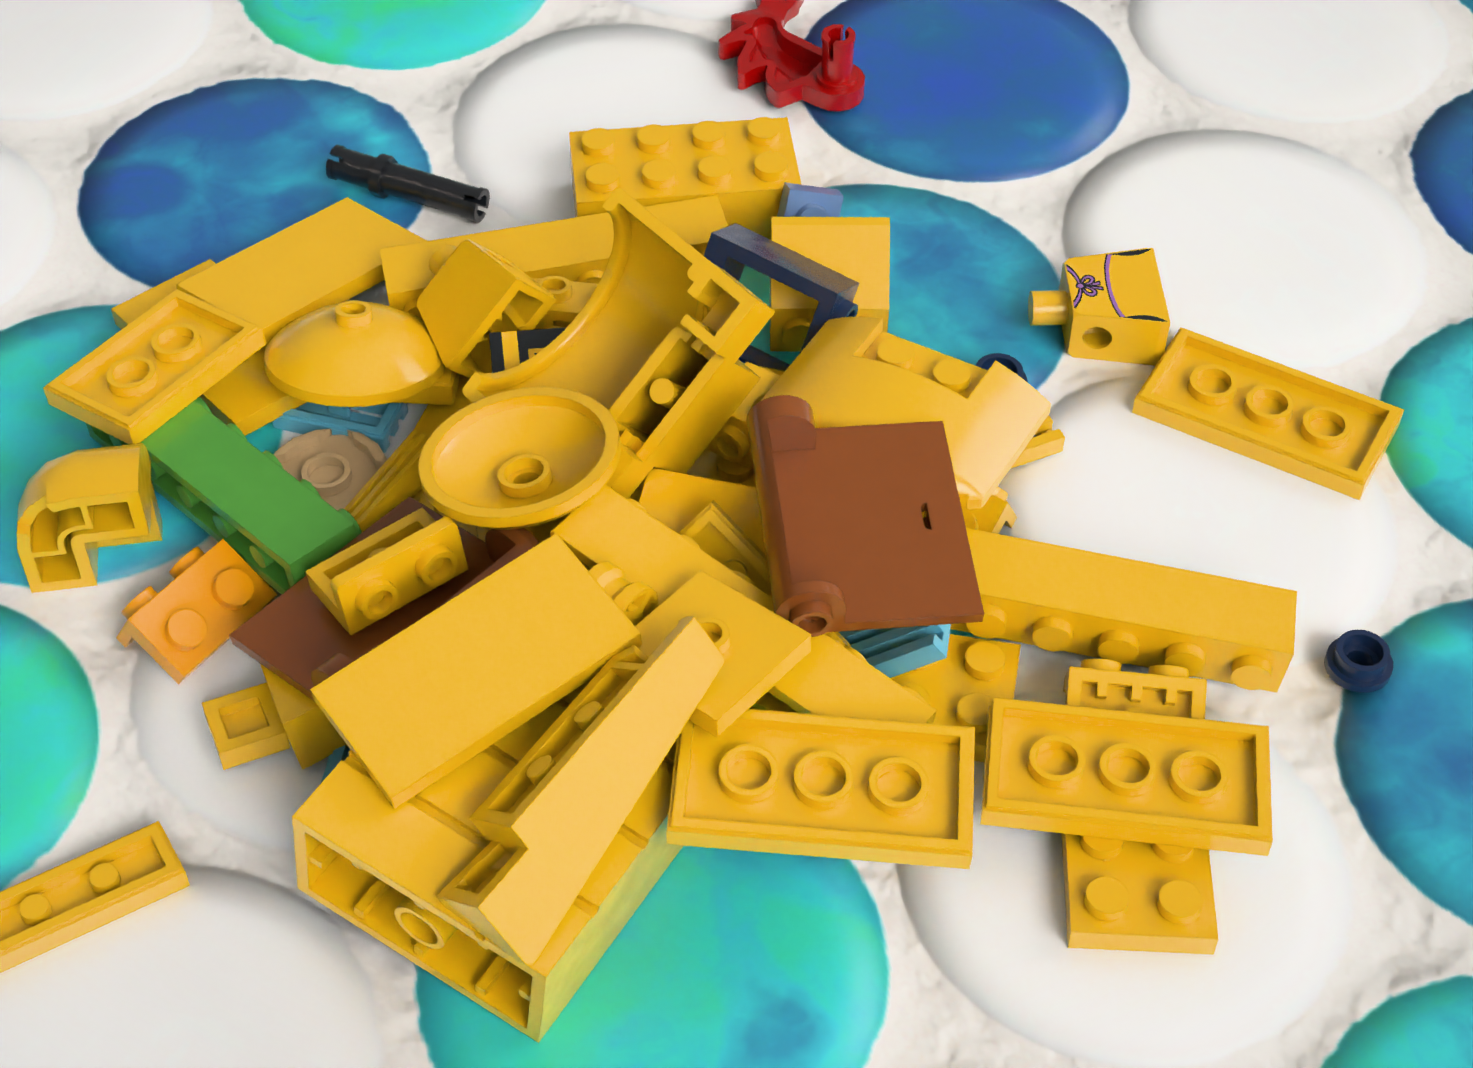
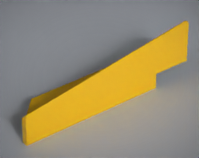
M687 616L679 620L678 625L649 656H646L635 645L612 656L469 817L486 840H491V842L436 897L445 908L520 963L532 965L537 961L724 664L723 655L694 616Z

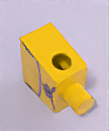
M1142 248L1067 259L1062 265L1059 290L1029 292L1028 318L1030 326L1061 325L1066 353L1074 358L1156 366L1165 352L1170 318L1154 249Z

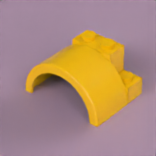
M616 188L602 205L611 216L613 222L614 240L611 255L600 282L579 314L559 336L536 355L504 371L495 373L475 371L464 385L462 392L473 403L482 398L509 390L530 387H554L580 392L597 400L608 409L615 419L621 441V455L618 465L606 485L623 497L630 498L653 467L686 474L758 383L761 377L741 362L739 358L775 311L732 275L704 257L623 189Z

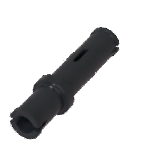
M338 144L329 153L331 156L339 158V162L327 159L326 175L330 179H338L368 188V191L373 196L382 199L391 195L458 215L476 223L481 222L485 217L486 213L477 209L478 205L484 208L489 206L490 193L486 188H478L398 164L392 156L383 153L378 155V157L347 149L345 146Z

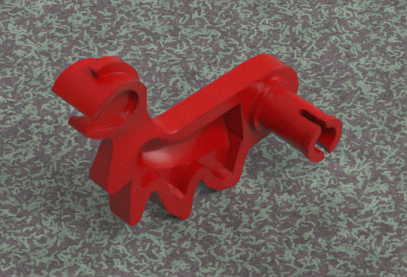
M755 0L757 9L731 15V32L718 40V56L721 60L738 57V89H747L756 83L765 81L767 99L777 108L803 100L830 112H841L854 108L863 100L865 75L859 67L853 64L856 34L851 27H848L845 31V40H843L844 25L833 24L824 28L821 33L822 48L784 29L786 23L799 14L804 0Z

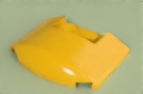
M841 317L827 320L760 400L779 395H790L805 400L813 410L815 428L943 421L958 494H969L966 509L983 508L1047 418L1051 409V403L1043 395L995 360L989 370L983 369L882 331L883 318Z

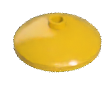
M358 300L327 305L291 321L281 328L269 341L264 351L265 372L275 387L294 398L314 404L335 407L375 406L409 398L432 386L441 378L446 368L422 319L384 304Z
M530 387L509 390L473 402L442 422L423 446L418 463V472L427 499L439 512L449 516L451 519L475 527L495 530L533 527L571 513L590 500L607 483L620 459V435L612 414L605 406L590 396L554 387Z

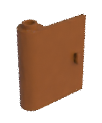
M790 395L766 398L750 409L746 422L774 613L811 634V637L820 636L827 632L983 622L984 610L943 421L815 428L811 406L805 400Z
M409 496L334 555L422 507L435 521L443 516ZM458 526L468 570L353 635H350L313 593L307 576H305L234 630L229 636L233 645L314 701L310 691L311 688L532 549L539 542L525 528L512 530L491 529L486 533L484 542Z

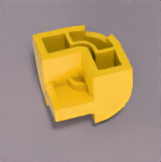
M143 443L76 450L48 461L28 480L18 504L17 552L32 593L97 586L99 547L162 540L163 522L151 481V459L147 447Z

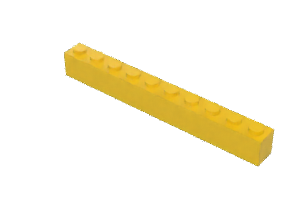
M653 468L646 476L639 503L651 516L676 533H679L714 500L766 555L756 487ZM966 528L984 617L983 622L951 624L950 629L972 633L980 638H999L1035 645L1047 651H1066L1113 660L1121 664H1132L1148 668L1154 665L1179 666L1189 670V677L1194 676L1235 684L1247 690L1261 689L1278 692L1294 655L1297 591Z

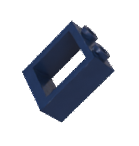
M737 223L711 233L704 257L728 272L736 280H740L746 265L819 301L801 351L827 320L841 317H856L858 305L853 303L860 284L859 282ZM751 345L747 347L739 358L743 363L750 362L758 366L783 371L790 366V364Z

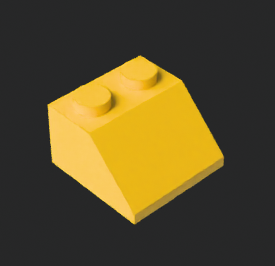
M771 217L772 241L859 282L860 284L853 303L858 305L856 317L883 318L882 331L888 332L890 217ZM771 277L769 307L775 313L769 319L770 351L800 352L819 301Z

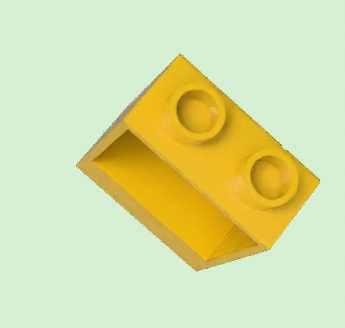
M591 680L396 809L393 808L350 750L348 752L349 756L336 765L292 816L297 887L299 890L538 1043L683 847L681 845L666 844L677 739L534 964L526 965L511 957L445 908L436 896L491 842V840H486L469 817Z

